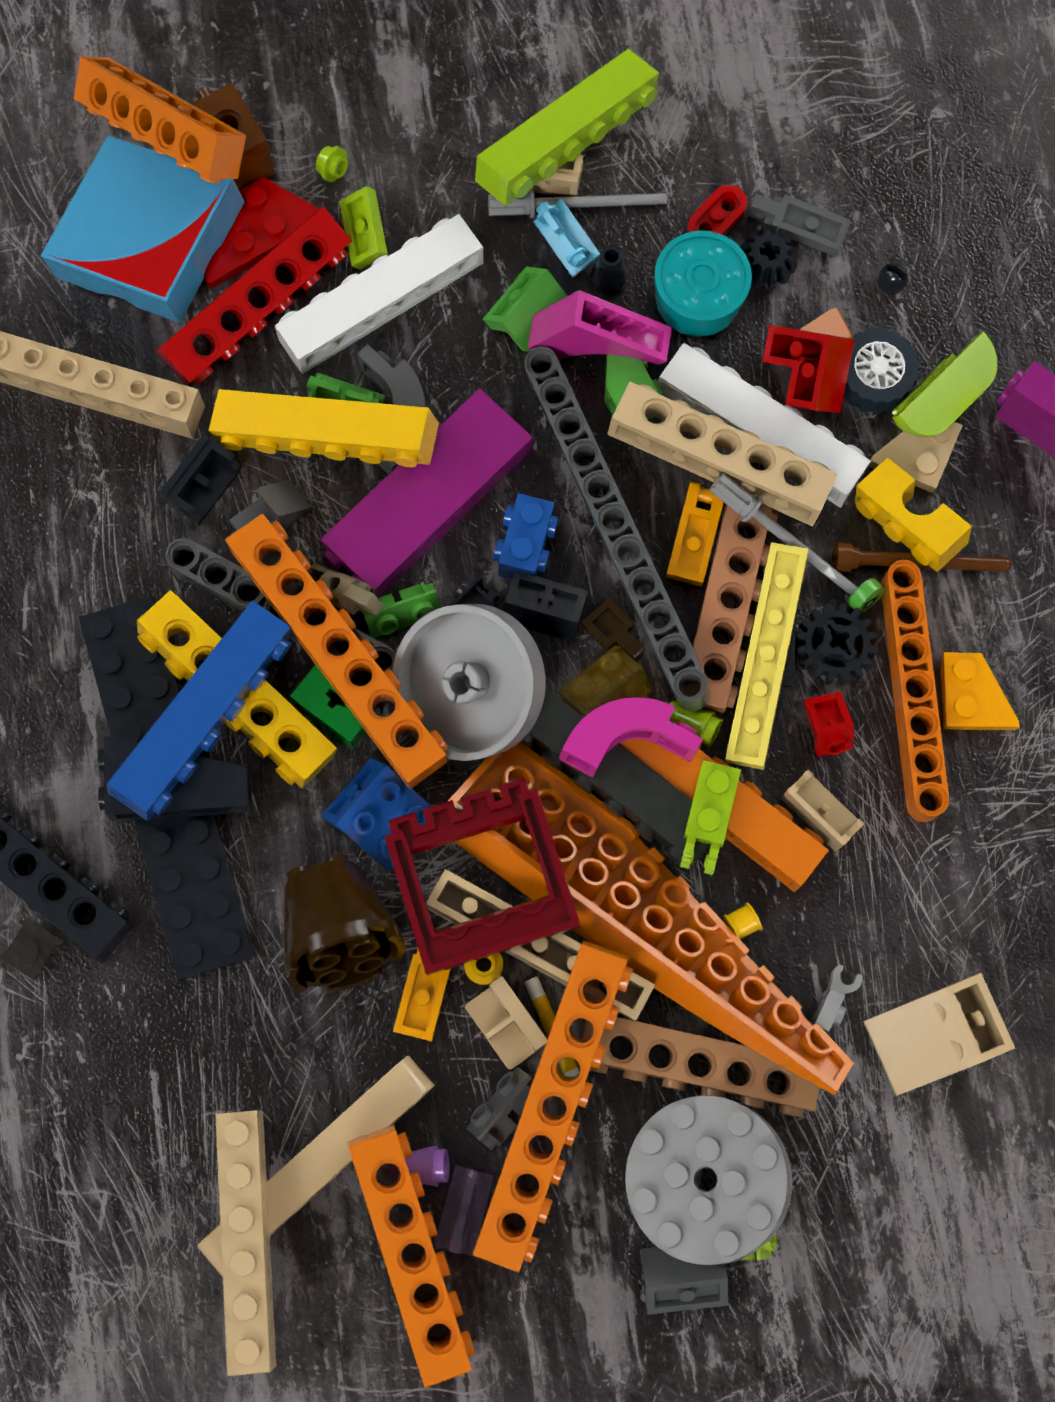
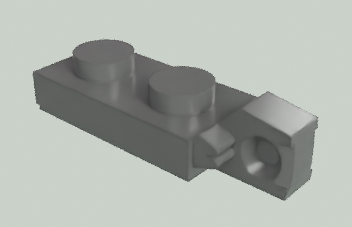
M756 194L748 212V216L762 222L764 228L771 232L779 228L781 236L787 237L791 235L792 240L837 257L851 223L850 219L786 194L783 198L774 196L773 200Z

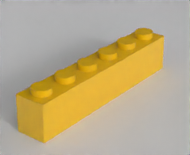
M219 389L209 431L220 442L222 447L234 451H240L242 447L255 448L262 453L275 454L277 450L289 451L291 454L299 457L321 454L337 461H343L346 457L359 458L370 464H380L381 460L394 461L400 466L412 468L416 467L417 464L430 465L439 422L427 407Z

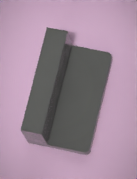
M658 1247L642 1248L640 1250L647 1315L728 1306V1276L725 1264L701 1265L685 1262L665 1253Z

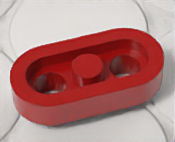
M733 185L719 187L690 217L687 233L706 229L726 236L745 214L747 207L745 193L739 187ZM729 205L734 210L725 211L722 206Z

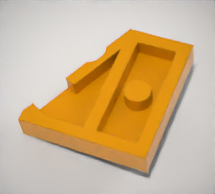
M944 652L940 656L943 729L1017 730L1020 727L1018 718L982 653Z

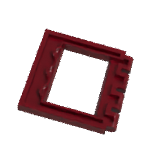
M525 777L498 785L502 797L498 801L494 800L491 788L460 797L464 811L460 813L456 812L453 800L422 809L426 821L422 825H419L415 812L388 820L392 834L384 837L427 976L581 927L537 788L529 791ZM526 820L549 895L434 931V925L431 921L412 855Z

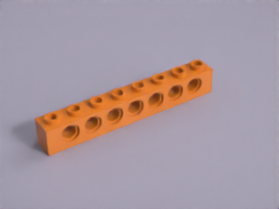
M262 513L225 539L229 550L282 621L291 627V633L409 790L447 763V757L444 752L448 749L446 742L435 729L429 733L421 722L425 716L413 699L407 702L398 692L402 685L389 668L384 672L375 661L379 658V655L366 638L360 642L352 631L356 628V625L344 609L340 611L335 609L330 602L334 596L322 579L315 582L307 572L311 569V566L299 549L292 552L285 543L289 537L277 520L270 523ZM270 553L281 555L280 561L275 565L267 566L262 563L264 557ZM299 582L304 585L302 591L297 595L291 596L284 593L285 588L290 583ZM313 612H323L326 614V619L320 625H310L306 621ZM343 641L349 644V649L343 655L335 656L329 653V648L335 642ZM357 672H369L372 675L371 681L365 686L354 685L351 680ZM382 701H389L395 705L394 712L387 717H381L374 713L376 705ZM406 731L414 732L419 737L417 743L409 748L401 747L397 743L399 735Z
M584 940L581 943L474 1249V1256L516 1272L520 1271L523 1260L532 1262L539 1242L538 1238L532 1236L536 1222L545 1224L553 1201L545 1198L550 1183L559 1184L566 1161L559 1159L564 1144L572 1147L580 1124L572 1120L577 1105L586 1107L593 1084L586 1082L590 1067L599 1069L606 1046L600 1044L599 1041L604 1028L612 1031L620 1007L612 1005L617 990L626 992L633 972L632 968L626 966L629 956ZM594 979L602 981L607 988L606 997L601 1000L590 999L584 989L588 981ZM583 1018L590 1021L594 1033L586 1039L576 1037L571 1029V1024L574 1020ZM565 1057H571L578 1062L580 1072L573 1077L564 1076L559 1071L558 1061ZM551 1096L560 1097L564 1100L567 1110L561 1115H553L547 1111L545 1100ZM537 1135L547 1136L553 1144V1149L548 1153H539L533 1148L531 1139ZM523 1174L535 1176L539 1182V1188L532 1192L523 1190L518 1183V1177ZM509 1213H518L524 1218L526 1226L520 1230L511 1229L505 1222V1216Z

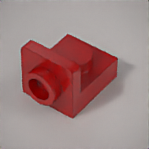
M836 692L804 699V711L814 735V751L816 756L838 755L844 751L851 750L854 740V724L842 693Z

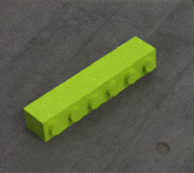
M628 48L477 155L475 181L505 207L515 199L523 198L537 183L552 177L559 167L568 161H574L592 143L600 142L614 127L625 124L631 115L642 107H648L657 95L656 87L659 72Z

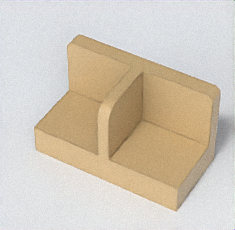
M503 976L491 983L488 989L465 1005V1009L509 1070L515 1068L547 1043V1038Z

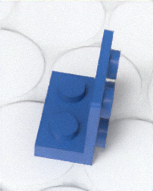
M369 758L323 812L321 817L331 826L345 833L384 869L391 871L394 867L384 837L392 834L388 820L415 812L419 825L426 823L422 809L432 806L413 789L409 790L403 780L386 764Z

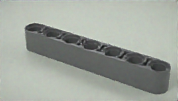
M186 538L177 539L166 550V560L178 579L240 613H243L251 603V601L241 600L243 593L248 589L259 590L242 567ZM185 554L194 555L191 564L187 566L177 565L178 559ZM219 571L227 573L226 579L219 584L209 582L213 573ZM260 591L259 596L253 601L274 615L275 610ZM284 591L285 594L293 596L287 591ZM313 612L308 616L306 622L310 625L321 624L326 619V614L323 612ZM353 629L352 631L360 642L366 638L379 655V658L375 661L379 659L389 660L392 663L390 668L392 671L396 656L394 650L365 633ZM290 631L289 639L300 644ZM338 641L333 643L329 648V653L335 656L343 655L339 652V648L345 642ZM360 671L355 674L368 682L372 679V675L367 671Z

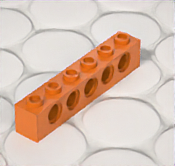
M80 56L74 99L85 105L89 113L107 118L111 126L129 131L133 139L149 143L153 146L155 152L171 156L176 159L178 166L193 169L200 174L199 178L206 182L221 183L222 179H238L246 139L245 134L109 57Z
M391 1125L348 1140V1148L424 1388L472 1371L469 1357L476 1355L469 1331L460 1333L456 1317L463 1315L456 1290L448 1293L443 1280L444 1277L450 1275L443 1251L434 1252L430 1238L438 1234L431 1212L422 1214L418 1198L425 1196L419 1174L418 1172L410 1174L405 1159L413 1156L406 1133L397 1135L395 1126ZM391 1163L399 1168V1176L395 1181L383 1183L377 1179L376 1172L383 1164ZM404 1203L411 1207V1216L405 1222H394L389 1217L390 1209L396 1204ZM411 1243L420 1244L424 1248L423 1256L416 1262H408L401 1256L403 1249ZM425 1283L434 1285L437 1288V1292L433 1299L423 1302L414 1296L415 1290L420 1285ZM435 1324H444L450 1329L447 1337L441 1341H433L428 1338V1330Z

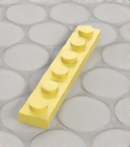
M771 542L725 757L726 763L764 770L808 558V548Z

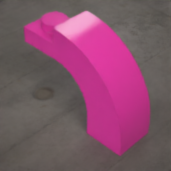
M623 698L606 703L586 715L570 734L562 748L559 760L593 778L605 755L621 742L632 739L647 740L691 762L703 739L696 735L697 732L689 725L681 722L674 724L669 721L675 709L674 706L649 698Z

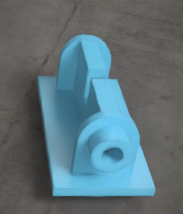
M561 198L553 205L543 202L537 207L538 216L533 222L572 277H575L600 256L598 249Z

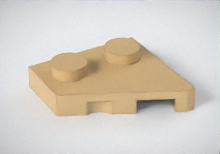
M953 422L944 432L931 437H917L903 431L875 453L870 459L871 462L868 466L875 469L888 457L915 479L916 487L934 493L963 425Z

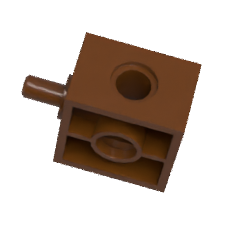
M230 83L212 93L207 87L200 88L196 93L199 100L191 104L246 135L238 179H233L238 190L262 177L268 180L275 177L268 141L234 84Z

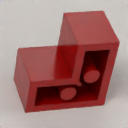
M769 325L762 362L792 367L786 405L815 411L840 413L855 339Z

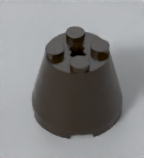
M335 854L328 857L323 863L310 867H295L287 873L288 882L284 887V966L289 984L294 989L303 992L308 989V986H325L327 993L350 989L383 975L381 967L393 958L394 960L402 959L405 953V943L399 927L359 866L350 862L347 855Z

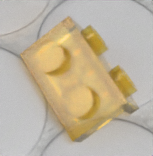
M615 645L561 689L559 694L566 704L585 717L596 708L614 700L634 697L645 698L653 688L644 668Z

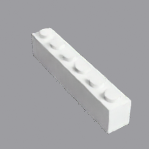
M460 214L451 219H442L433 226L431 231L420 238L413 237L409 239L400 250L392 255L379 257L370 268L359 275L355 273L348 276L339 287L329 293L323 292L318 294L306 307L299 311H291L285 314L279 323L275 325L278 340L301 374L482 265L483 246Z
M683 343L659 377L658 382L665 397L671 400H681L687 403L693 410L702 414L717 416L727 425L740 431L753 432L761 440L769 444L789 448L796 456L810 462L816 461L826 465L830 471L838 474L827 500L840 508L871 462L856 446L845 445L834 438L833 433L829 429L821 425H813L804 419L796 408L789 405L783 406L772 399L771 394L760 386L753 387L742 380L741 376L734 369L727 366L722 367L710 360L709 355L698 347L691 348Z

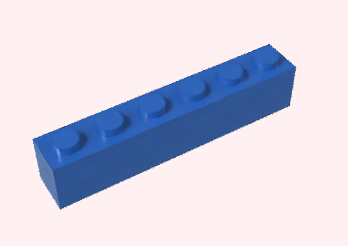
M252 600L107 783L108 793L146 821L154 813L161 815L173 799V795L170 792L179 781L183 784L186 783L196 770L198 764L194 761L203 750L208 753L216 745L222 735L218 730L228 719L233 722L245 706V702L242 700L250 689L256 692L262 686L269 674L266 671L267 667L274 659L279 662L286 655L292 645L288 641L291 627Z

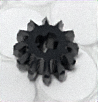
M763 226L759 229L758 236L750 232L746 236L745 243L739 246L749 261L752 279L756 281V290L761 288L763 283H766L771 291L776 288L777 282L785 285L789 282L790 274L796 271L798 263L795 259L798 256V247L790 246L792 242L791 235L784 238L779 237V228L775 229L772 234H768Z

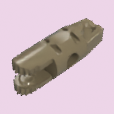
M316 562L312 565L311 570L323 580L333 594L334 598L330 602L334 607L344 609L351 614H355L359 610L373 616L378 615L384 604L378 600L374 593L369 592L372 588L369 584ZM303 584L299 585L298 589L300 590V592L304 587Z

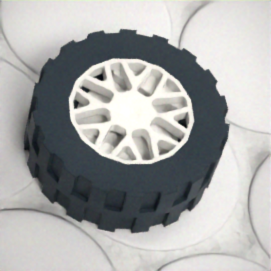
M870 328L865 332L860 331L855 334L844 397L849 405L855 406L860 409L859 411L865 413L869 411L873 412V414H880L883 411H893L911 393L919 377L920 361L918 362V354L911 347V342L907 338L904 339L900 336V333L888 331L886 328Z

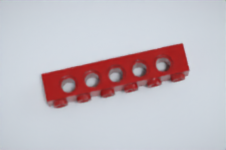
M323 206L155 352L184 385L193 380L197 385L214 372L210 366L220 356L224 361L229 359L241 348L237 342L247 333L251 337L255 336L268 324L264 318L275 309L280 314L295 301L291 296L293 292L300 286L306 291L321 278L318 271L328 263L332 268L348 254L344 248L352 240ZM304 243H310L317 249L318 257L316 261H309L304 257L302 252ZM277 266H283L290 271L291 282L289 285L281 284L277 280L275 275ZM251 289H256L263 294L265 303L262 308H255L250 304L248 294ZM223 313H231L236 317L238 327L235 332H229L223 328L221 324ZM197 336H203L209 340L211 351L208 356L199 355L195 351L193 342Z

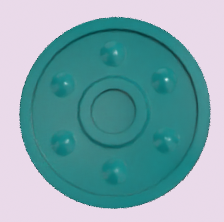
M711 231L685 233L668 243L658 257L654 273L657 309L665 322L678 332L695 337L714 335L727 328L737 316L740 307L744 304L751 286V267L745 253L728 237Z

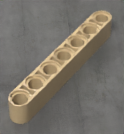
M409 1055L394 1066L267 1181L270 1236L353 1161L348 1148V1140L393 1125L435 1086ZM220 1224L197 1247L223 1277Z

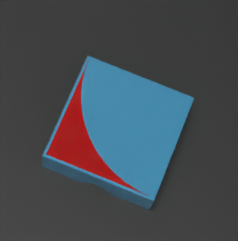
M107 135L43 250L41 258L58 279L99 294L122 298L139 309L180 323L203 281L210 259L223 244L245 201L233 179H222L221 183L206 182L199 178L200 174L198 172L178 166L176 159L170 156L162 155Z

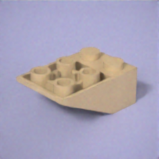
M981 973L863 1021L896 1096L1015 1049Z

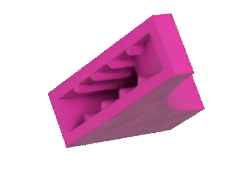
M578 290L533 315L528 349L532 350L540 346L548 347L556 354L558 361L576 355L608 354L635 358L660 365L667 362L672 327Z

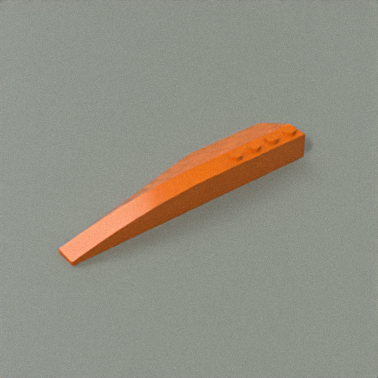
M521 742L505 752L487 757L448 800H453L456 812L460 813L464 811L460 797L491 788L494 800L498 801L502 799L498 785L525 777L529 791L537 788L581 927L573 929V931L592 944L629 956L626 966L632 968L633 973L655 984L654 988L725 1034L834 1095L838 1091L854 1062L818 1024L812 1025L805 1018L800 1010L802 1006L792 995L787 998L772 982L775 977L764 965L760 968L747 955L750 950L706 903H699L689 890L691 886L681 876L676 878L662 863L665 858L655 847L649 849L639 838V834L633 829L634 825L623 816L619 818L603 806V802L593 794H588L581 790L570 777L553 768L541 756ZM526 820L454 842L531 900L549 895Z

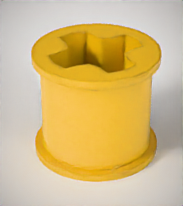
M748 902L740 909L728 915H723L725 924L739 939L763 929L756 912Z

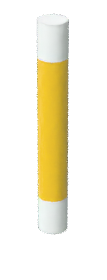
M537 976L524 982V985L547 1037H549L556 1016ZM565 1057L558 1061L564 1076L573 1077L580 1072L575 1059Z

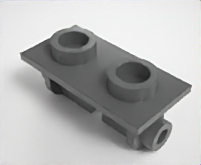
M516 1066L512 1072L506 1073L499 1080L496 1086L497 1091L489 1101L478 1106L470 1118L471 1123L466 1129L491 1151L496 1145L501 1147L503 1142L516 1128L517 1124L507 1115L513 1110L521 1117L533 1083L532 1077Z

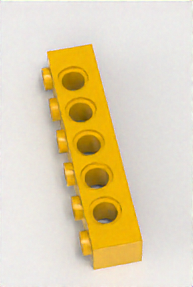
M171 590L137 620V630L139 633L137 638L140 643L151 653L157 650L167 660L165 665L169 671L180 680L185 677L189 681L198 670L196 664L201 660H205L222 639ZM174 634H183L189 641L183 646H175L168 639ZM266 680L256 692L250 689L242 700L245 702V706L233 722L228 719L225 721V724L232 731L237 732L241 730L250 739L248 745L258 756L263 759L268 756L278 766L276 772L285 782L290 785L296 783L301 789L334 758L337 747ZM256 712H265L271 717L272 721L267 725L260 726L252 721L251 716ZM284 738H292L298 742L300 748L295 752H286L280 748L278 743Z

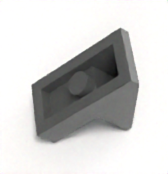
M286 480L256 489L259 499L229 521L233 528L238 531L263 513L270 523L277 520L285 530L312 511L313 508L291 480Z

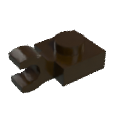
M609 597L581 622V627L606 652L616 645L622 655L632 665H635L645 655L643 653L645 650L644 646L629 633L634 628L635 623Z

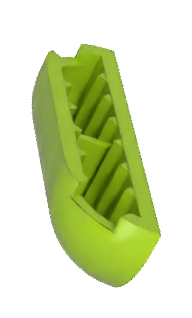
M984 331L973 337L972 341L957 356L954 353L949 355L892 411L894 415L892 419L902 431L917 437H931L944 432L992 384L997 373V355L991 340Z

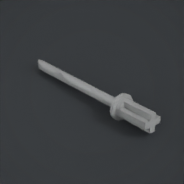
M530 189L526 196L515 199L505 207L494 196L488 194L489 216L529 215L530 218H534L535 209L540 204L548 202L550 205H553L560 198L568 208L667 204V193L534 198V191Z
M725 473L721 476L719 475L714 480V484L709 490L740 514L742 522H746L753 517L786 545L808 548L759 508L763 500L760 496H752ZM808 548L807 561L849 595H852L858 587Z

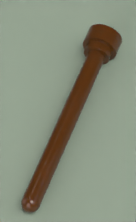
M836 542L833 548L832 565L839 572H851L852 569H858L859 565L890 567L899 560H910L919 568L933 569L929 565L924 566L913 557L912 553L860 551L859 547H855L849 542ZM955 555L942 569L1007 572L1012 567V561L1007 557Z

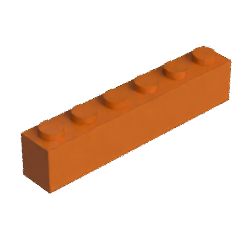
M632 739L619 743V745L692 801L703 760L729 766L716 756L710 758L700 750L701 745L691 762H688L647 740ZM739 780L725 838L793 892L797 891L829 850L823 846L824 841L817 833L808 828L803 830L792 822L793 816L785 808L778 804L772 806L761 797L762 792L754 784L747 780L743 782Z

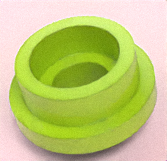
M339 146L324 147L316 160L317 172L328 182H334L341 178L348 168L347 153L345 149Z

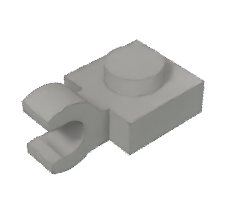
M840 964L831 971L829 986L824 991L810 1022L812 1025L818 1024L826 1033L830 1031L831 1027L837 1029L844 1017L846 1008L841 1006L845 994L856 991L862 983V975L856 974L850 985L843 984L840 980V974L844 966Z

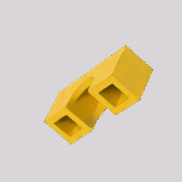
M887 457L856 486V507L864 517L868 519L873 518L882 525L890 539L895 542L901 541L908 547L913 557L924 566L929 565L938 572L969 543L972 526L944 503L928 515H915L909 512L904 505L913 498L915 479Z

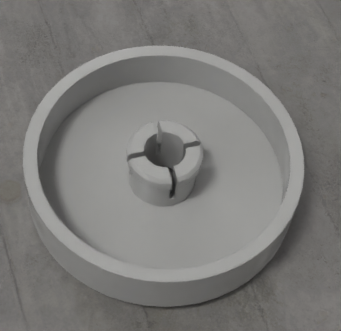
M460 604L436 609L420 618L409 629L402 639L394 659L392 672L402 685L398 692L406 702L413 699L425 716L421 722L429 733L435 729L441 735L448 746V749L444 751L448 759L459 761L478 760L509 750L530 732L541 712L545 697L546 679L539 649L527 629L514 617L498 608L483 604ZM466 674L470 679V686L475 688H469L468 690L465 686L464 678ZM409 731L410 734L418 741V735L414 732Z
M693 1096L678 1100L662 1108L641 1128L633 1142L627 1160L626 1192L636 1222L644 1234L658 1248L685 1262L701 1265L726 1264L754 1254L776 1234L789 1208L792 1194V1172L786 1149L780 1137L758 1113L726 1098ZM711 1168L717 1175V1184L713 1190L707 1192L705 1189H700L702 1187L701 1176L704 1172L702 1169L707 1170Z

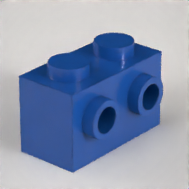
M518 493L515 505H507L503 520V526L508 527L505 540L498 539L493 560L499 561L498 576L512 579L515 571L537 576L538 572L545 573L550 551L544 550L548 537L554 539L559 517L553 515L554 502Z

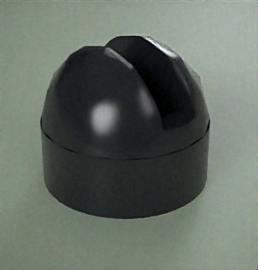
M897 262L885 265L877 279L879 288L891 295L900 293L908 281L907 269Z

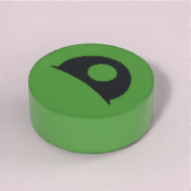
M870 578L853 592L849 598L848 605L853 610L858 608L860 614H862L880 599L885 591V587L876 578Z

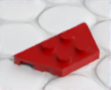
M265 177L240 189L239 192L245 202L223 244L213 254L205 270V278L210 290L254 266L318 211L319 208Z

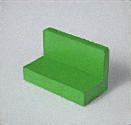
M526 266L483 320L490 329L507 332L522 351L528 352L530 351L528 343L533 315L567 297V294L547 269Z

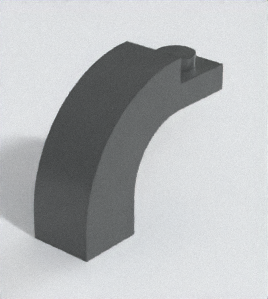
M368 344L357 353L360 369L389 396L393 405L425 407L421 383L405 359L397 366H394L392 360L383 351L379 350L376 352ZM381 460V463L378 464L388 475L398 466L394 461Z

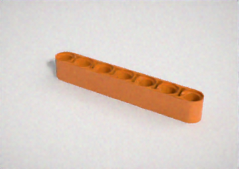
M899 560L890 566L881 580V584L885 587L881 597L906 807L913 819L926 823L934 820L947 809L949 805V792L922 574L920 568L912 561ZM901 575L905 577L909 587L904 588L896 585L893 576ZM897 611L908 612L912 616L913 623H903L898 618ZM906 646L914 649L918 656L917 660L912 661L905 658L901 651L902 647ZM914 683L918 685L922 691V697L916 698L911 696L907 692L906 684ZM915 719L923 722L926 727V735L915 733L910 725L911 720ZM916 757H924L930 762V773H924L916 767ZM921 794H928L934 799L936 804L934 811H928L922 807L920 803Z

